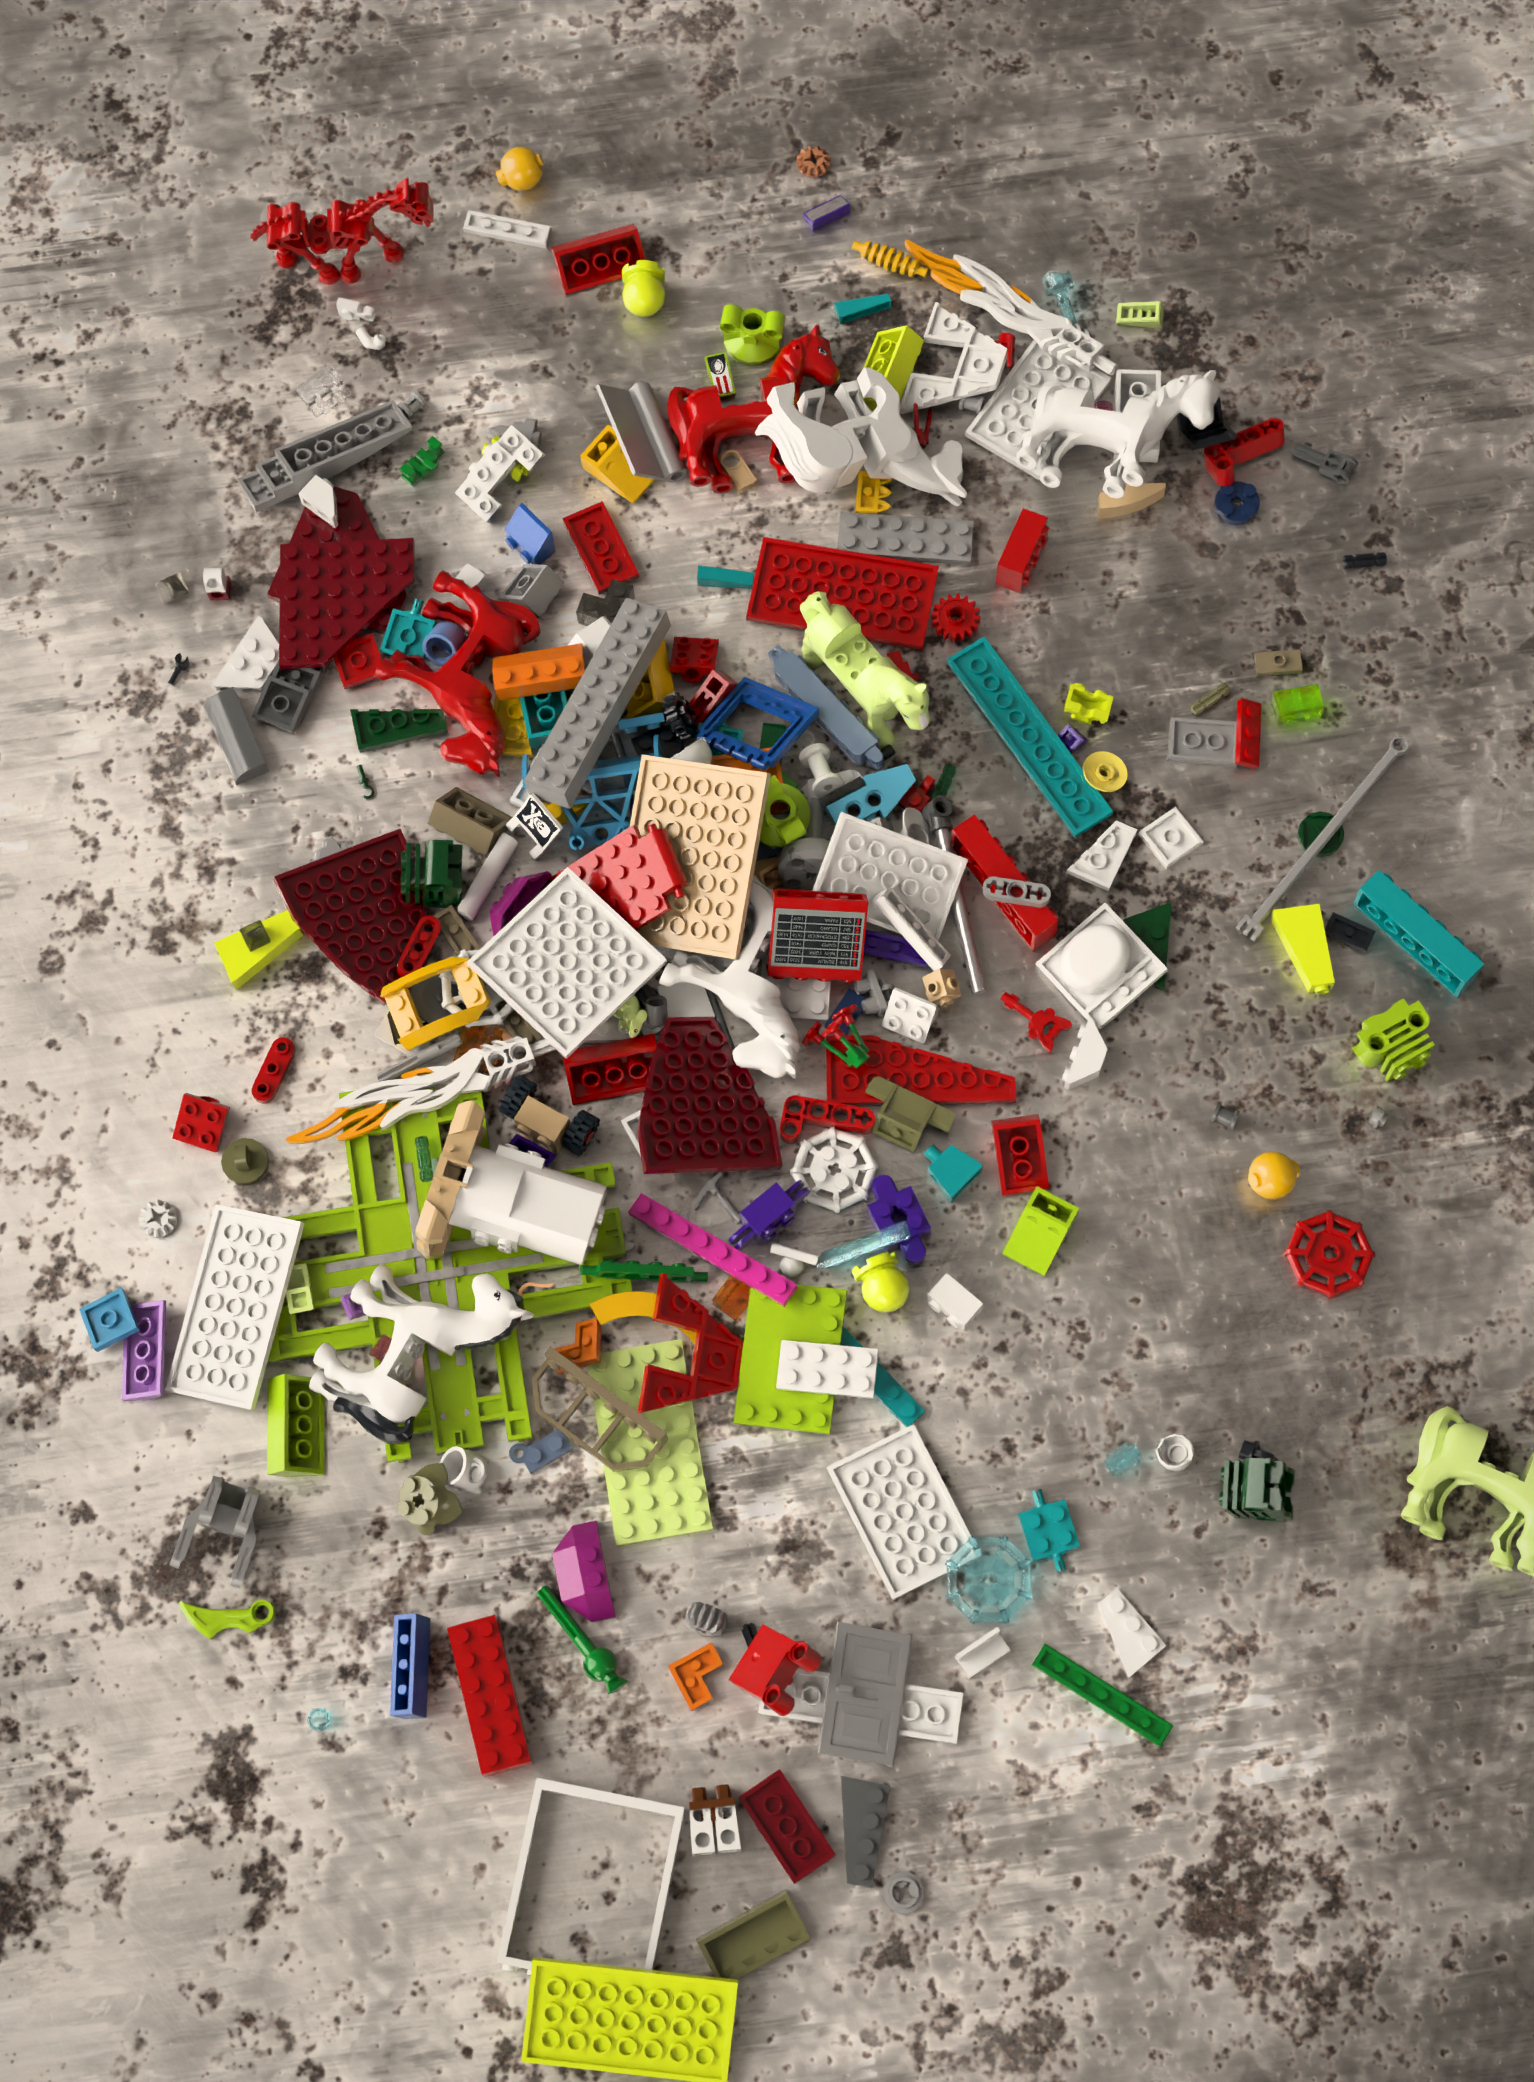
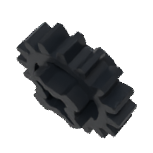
M679 692L666 695L663 698V707L666 709L664 719L671 727L672 732L676 733V736L680 737L681 741L694 738L697 735L696 729H698L695 724L697 719L695 711L692 710L684 696H680Z

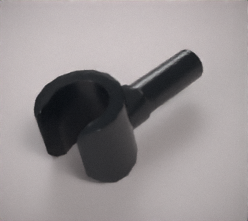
M181 653L175 656L176 667L168 681L170 685L174 684L181 671L189 668L188 657L184 662H181Z

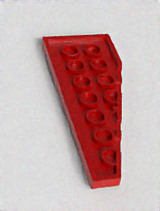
M854 1035L844 1036L852 1046L857 1044L860 1047ZM860 1035L865 1046L869 1049L867 1054L870 1058L857 1069L853 1065L849 1067L844 1060L826 1048L827 1101L853 1106L883 1105V1101L865 1093L872 1079L879 1076L936 1104L1016 1103L1015 1077L989 1069L977 1068L969 1063H960L952 1060V1058L922 1049H913L895 1041H886L878 1036ZM826 1036V1041L848 1057L846 1054L848 1049L840 1039L837 1040L835 1036Z

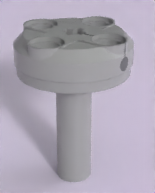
M818 798L807 799L810 808V823L806 830L807 834L802 836V839L787 844L780 853L778 873L785 889L812 891L830 841L823 839V802Z

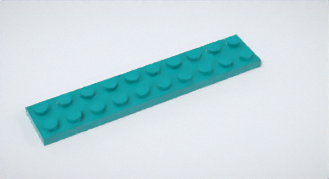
M985 636L947 659V664L1074 838L1113 815V810L1099 791L1086 781L1083 769Z

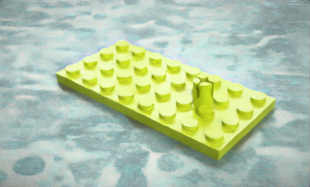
M533 1957L521 2062L693 2082H727L738 1980Z

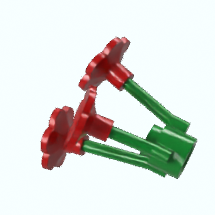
M856 1004L845 1007L832 1016L834 1022L828 1025L821 1034H819V1030L822 1024L817 1021L802 1040V1044L805 1047L811 1041L816 1042L818 1045L822 1044L844 1060L849 1067L853 1065L856 1069L870 1058L867 1054L869 1049L865 1046L854 1025L855 1020L852 1014L859 1009ZM843 1022L850 1027L860 1047L857 1044L852 1046L843 1036L844 1032L840 1029V1025ZM833 1034L837 1040L840 1039L848 1049L846 1052L848 1057L825 1041V1037Z

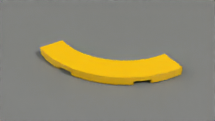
M639 1291L623 1292L601 1298L589 1304L600 1325L627 1316H647L653 1318L657 1294ZM678 1328L695 1345L697 1333Z

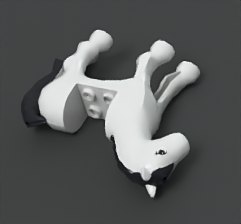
M380 1264L371 1276V1284L365 1279H360L354 1286L350 1297L351 1301L362 1305L363 1312L366 1315L388 1318L395 1321L390 1347L382 1363L374 1370L368 1372L350 1370L337 1358L336 1349L328 1343H323L315 1353L313 1360L315 1365L323 1369L317 1370L312 1376L309 1388L316 1393H321L329 1401H335L333 1404L335 1412L350 1414L360 1423L365 1431L387 1444L403 1445L411 1440L414 1430V1418L419 1414L427 1401V1398L402 1384L403 1381L410 1377L412 1366L416 1359L422 1356L425 1343L450 1356L454 1354L455 1350L494 1345L510 1336L513 1329L521 1321L533 1318L534 1314L525 1310L522 1296L511 1290L504 1289L488 1273L480 1274L473 1279L472 1289L475 1295V1311L452 1309L440 1303L419 1302L413 1299L394 1283L392 1269L385 1264ZM372 1286L381 1290L384 1302L373 1294ZM332 1380L340 1382L342 1386L337 1385ZM405 1424L402 1428H400L398 1425Z

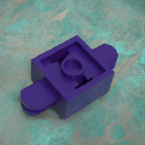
M879 1175L872 1184V1191L877 1201L867 1205V1213L886 1252L891 1253L900 1249L909 1264H919L926 1257V1247L922 1239L931 1235V1226L911 1186L898 1191L893 1179L889 1175Z
M798 1180L786 1191L776 1182L740 1212L742 1227L728 1241L732 1245L737 1243L735 1248L739 1251H742L754 1240L759 1245L763 1242L769 1243L777 1236L776 1232L780 1228H787L795 1221V1206L810 1194V1189L808 1187L803 1188L804 1183L802 1180Z

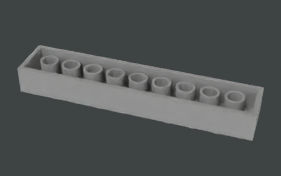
M629 598L624 600L524 779L529 795L534 793L539 799L569 809L571 808L671 627L666 610Z

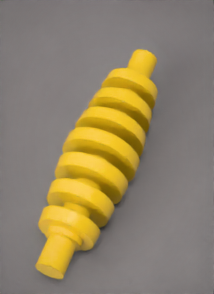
M868 240L864 244L854 241L852 249L859 251L862 258L866 259L869 255V262L874 263L876 260V265L878 267L883 265V269L889 271L892 266L891 271L897 273L900 269L901 275H906L907 271H909L908 276L914 277L917 274L926 277L928 274V269L920 266L919 260L914 259L911 262L912 256L907 254L904 258V252L899 250L897 253V248L891 247L889 250L888 245H883L880 249V243H874L872 247V241Z

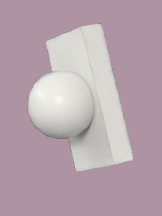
M772 1244L770 1250L771 1253L784 1256L780 1263V1269L784 1276L788 1278L798 1277L804 1269L803 1262L818 1266L820 1260L819 1256L778 1244Z

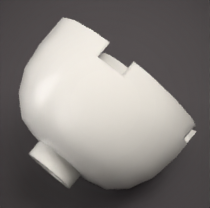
M703 737L670 759L711 764L712 752Z

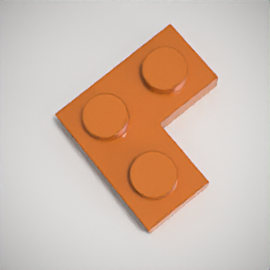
M597 1318L576 1323L575 1343L555 1348L556 1351L579 1368L600 1363L601 1325ZM561 1369L558 1372L555 1371L557 1374L563 1373Z
M712 1642L668 1666L691 1711L713 1700L702 1677L724 1666Z

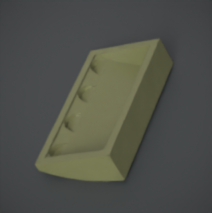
M784 1890L696 1938V1941L715 1977L737 1980L811 1938L787 1891Z

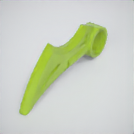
M258 1600L250 1608L222 1610L198 1607L182 1601L179 1603L190 1623L210 1640L218 1632L227 1628H239L249 1634L261 1626L269 1625L276 1616L274 1605L266 1600ZM267 1606L269 1609L268 1617L263 1620L258 1619L256 1615L258 1608Z

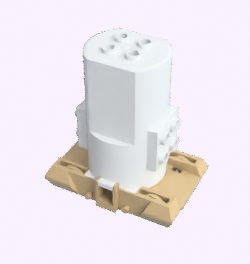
M475 1101L459 1103L415 1230L418 1237L417 1249L428 1260L443 1257L453 1227L457 1226L470 1230L471 1238L475 1239L474 1242L482 1246L491 1244L497 1246V1249L504 1253L517 1252L519 1246L582 1265L585 1262L589 1248H593L598 1235L596 1226L601 1225L606 1206H603L607 1186L545 1167V1159L541 1158V1154L534 1151H528L527 1153L518 1151L519 1148L511 1144L498 1145L497 1151L480 1147L485 1134V1129L482 1127L485 1112Z

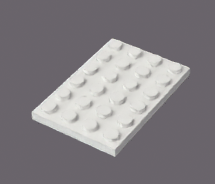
M1033 340L965 431V436L1039 480L1042 471L1040 463L1046 455V444L1056 436V431L1049 434L1037 449L1039 460L1035 468L1026 469L1018 465L1016 457L1018 451L1022 449L1023 434L1030 431L1033 427L1038 393L1047 383L1056 381L1067 388L1089 389L1093 391L1095 404L1111 383L1112 378L1096 368H1093L1088 373L1075 364L1064 363L1049 354V352L1041 349L1039 344Z
M840 812L812 891L864 893L869 901L867 922L900 933L873 903V900L890 886L939 941L968 859Z
M914 1424L827 1467L892 1600L981 1557Z

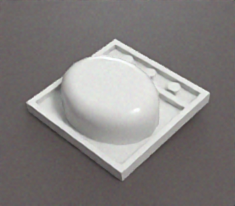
M1106 903L1100 906L1035 963L1038 969L1087 1021L1088 1019L1094 1021L1098 1031L1168 971L1167 967Z

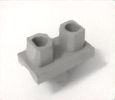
M869 970L861 978V981L854 982V989L858 995L867 992L870 998L862 1000L861 1003L865 1015L876 1013L877 1017L883 1016L885 1014L884 1010L888 1007L886 1002H889L890 994L895 987L894 984H886L884 979L877 980L874 970Z

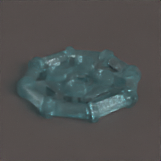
M972 1535L945 1562V1565H947V1595L945 1597L947 1601L950 1600L969 1619L971 1624L976 1622H1004L1006 1624L1023 1604L1032 1598L1030 1580L1031 1559H1027L1005 1535L1002 1537H974ZM980 1547H997L996 1554H982ZM971 1551L974 1552L976 1557L966 1567L959 1564ZM1005 1551L1017 1562L1012 1567L1002 1558ZM957 1571L964 1572V1587L957 1589ZM1020 1571L1021 1589L1014 1587V1572ZM987 1573H991V1576L996 1578V1581L991 1583V1587H987V1584L982 1581ZM1012 1592L1018 1595L1005 1609L1002 1603L1006 1597ZM967 1593L976 1602L974 1608L972 1609L961 1596ZM983 1605H996L998 1612H981Z

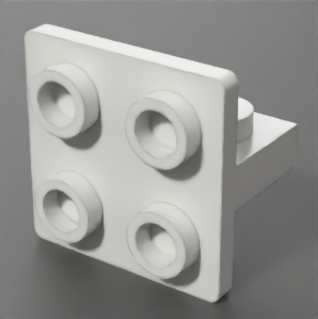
M894 988L882 1027L920 1043H925L930 1027L936 1019L940 1008H937V1005Z

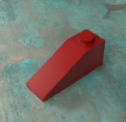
M712 670L689 702L697 717L695 721L697 727L698 723H704L738 684L724 671Z

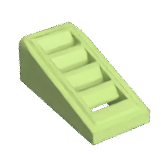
M1161 301L1118 303L1116 324L1162 328L1163 305ZM1125 310H1129L1128 318H1125ZM1134 311H1138L1136 318H1134Z

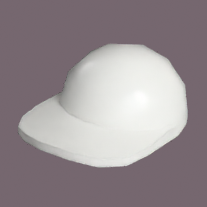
M906 808L903 812V829L900 834L930 845L929 829L922 813L914 808Z

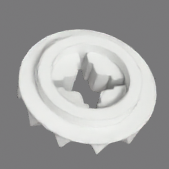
M157 1200L148 1202L141 1209L138 1219L141 1229L147 1235L158 1238L168 1235L175 1228L177 1213L168 1202ZM154 1211L159 1215H164L161 1217L162 1226L156 1221H151L154 1219Z

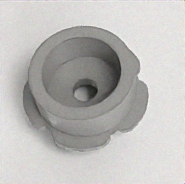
M1376 1106L1371 1113L1368 1123L1374 1125V1128H1377L1378 1125L1382 1127L1389 1115L1385 1113L1386 1107L1382 1109Z

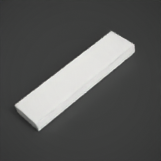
M468 210L463 231L465 233L547 249L552 228L547 225Z

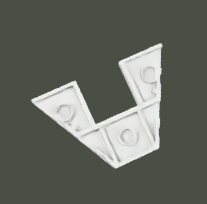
M935 302L924 334V342L961 347L963 351L954 378L911 373L900 404V414L914 411V403L918 404V410L997 390L1006 363V347L995 343L988 335L984 336L976 330V327L965 320H960L956 314L949 313L940 307L938 302Z

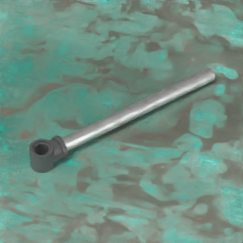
M939 795L923 807L922 816L930 825V833L936 835L939 849L954 854L949 834L953 829L949 816L952 812V804L947 797ZM960 881L952 907L973 995H980L986 992Z

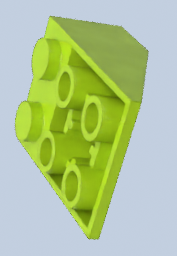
M1036 1186L1002 1255L1045 1276L1078 1216L1079 1208Z

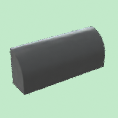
M234 687L210 697L204 704V710L235 784H241L270 772Z

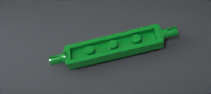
M605 1259L595 1266H580V1275H593L594 1278L659 1281L660 1275L666 1273L667 1278L672 1282L708 1281V1272H694V1267H686L684 1263L666 1266L662 1262L640 1264L639 1261L631 1260L625 1263H616L614 1259Z

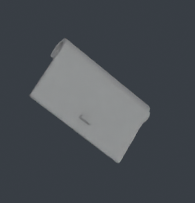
M638 381L633 384L630 390L598 384L596 389L632 474L666 482H677L687 475V470L683 461L679 460L678 449L650 383Z

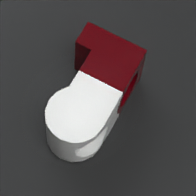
M204 568L203 580L209 599L230 600L231 579L225 575L224 568Z

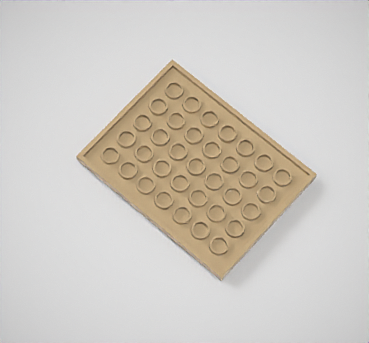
M642 755L630 827L632 825L637 826L641 837L649 834L647 827L651 824H656L658 829H666L688 882V885L683 887L684 897L677 899L675 893L667 897L672 910L637 930L651 945L738 959L741 951L770 783V773Z

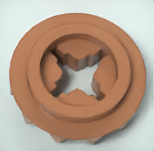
M809 145L807 149H801L800 154L797 156V168L805 176L819 177L830 168V155H828L826 149L823 150L819 146L811 147ZM811 156L817 160L816 166L810 161Z

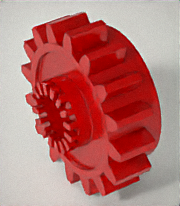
M957 593L956 598H952L951 594H948L946 601L940 598V605H934V612L931 613V619L933 620L932 628H937L936 634H941L943 640L950 639L952 643H955L956 640L964 642V638H972V631H978V624H980L981 619L979 616L980 609L975 608V601L968 602L969 596L966 595L964 599H961L960 593Z

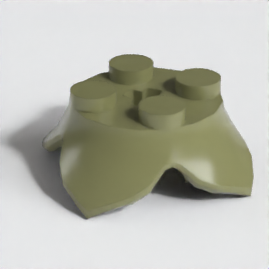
M443 1463L427 1465L416 1474L407 1477L399 1493L398 1513L404 1516L423 1535L432 1534L435 1531V1525L450 1523L463 1512L457 1496L445 1488L448 1481V1472Z

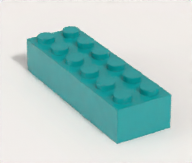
M1378 870L1359 889L1353 905L1456 998L1477 978L1484 966L1481 957L1473 951L1470 952L1459 937L1451 935L1447 931L1446 926L1441 921L1432 918L1423 905H1418L1413 901L1411 895L1405 889H1400L1395 885L1391 876L1386 873L1383 874Z

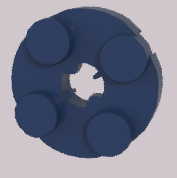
M1234 481L1229 486H1221L1215 497L1214 508L1217 515L1224 518V522L1230 525H1244L1257 515L1260 498L1254 485ZM1238 499L1243 505L1240 504V507H1235V504L1231 503V501Z

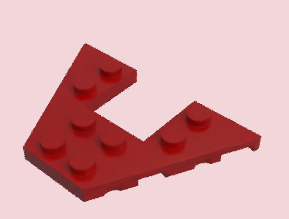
M662 1273L659 1277L653 1321L697 1333L691 1373L687 1375L650 1364L645 1366L638 1413L722 1394L738 1388L744 1342L736 1335L731 1334L722 1322L718 1323L708 1314L709 1311L697 1300L691 1299L688 1292L684 1289L681 1290L668 1279L666 1273Z

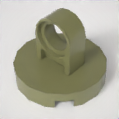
M249 1138L233 1141L226 1147L221 1159L225 1175L237 1185L245 1186L260 1181L259 1179L268 1171L270 1162L268 1153L262 1144Z

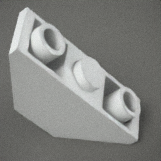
M1088 1019L1086 1026L1081 1025L1077 1036L1081 1041L1078 1047H1073L1069 1058L1073 1060L1071 1068L1066 1067L1062 1080L1066 1081L1064 1087L1066 1090H1071L1099 1077L1108 1049L1094 1021Z

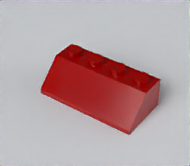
M634 224L551 247L565 295L621 279L622 268L626 264H629L630 267L637 265L638 260H645L638 229Z
M655 1034L582 1047L575 1050L567 1059L563 1056L572 1104L575 1105L645 1091L650 1062L657 1047Z

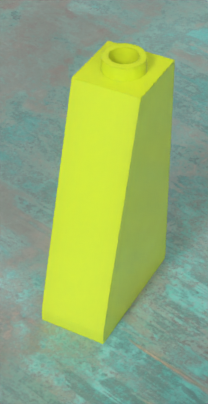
M1320 904L1273 910L1271 922L1308 993L1315 992L1318 995L1328 993L1329 990H1332L1335 981Z
M288 910L216 941L214 944L235 989H238L298 941L303 934L301 929L292 920Z

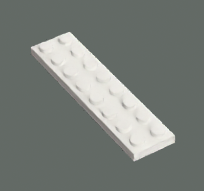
M798 1668L793 1676V1683L787 1685L784 1690L795 1700L793 1710L786 1716H779L760 1701L758 1714L822 1724L830 1673L821 1671L809 1673ZM905 1684L898 1735L957 1744L963 1693Z

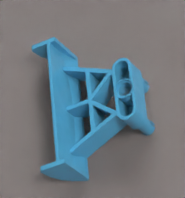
M659 734L654 735L653 739L654 753L643 755L663 758ZM523 754L522 758L524 789H527L524 779L531 768L528 754ZM642 755L596 761L586 779L590 780L592 794L578 795L573 805L588 803L580 818H578L572 807L569 809L560 806L573 825L569 834V845L572 849L577 850L579 848L580 850L585 847L602 845L630 827L631 818L626 817L640 769ZM632 773L629 788L599 792L597 778ZM626 797L623 811L609 801V799ZM595 801L615 817L583 823ZM598 828H605L608 831V836L601 837L597 834L596 830Z

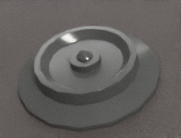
M440 974L410 987V994L419 1017L428 1024L452 1014L441 1006L443 999ZM451 983L452 997L458 996L459 993L458 985ZM462 1002L457 1005L462 1010L467 1009Z

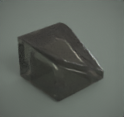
M180 572L155 583L164 603L189 593Z
M261 920L240 929L250 952L271 942Z

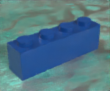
M419 1614L394 1615L390 1716L402 1719L427 1718L429 1617Z

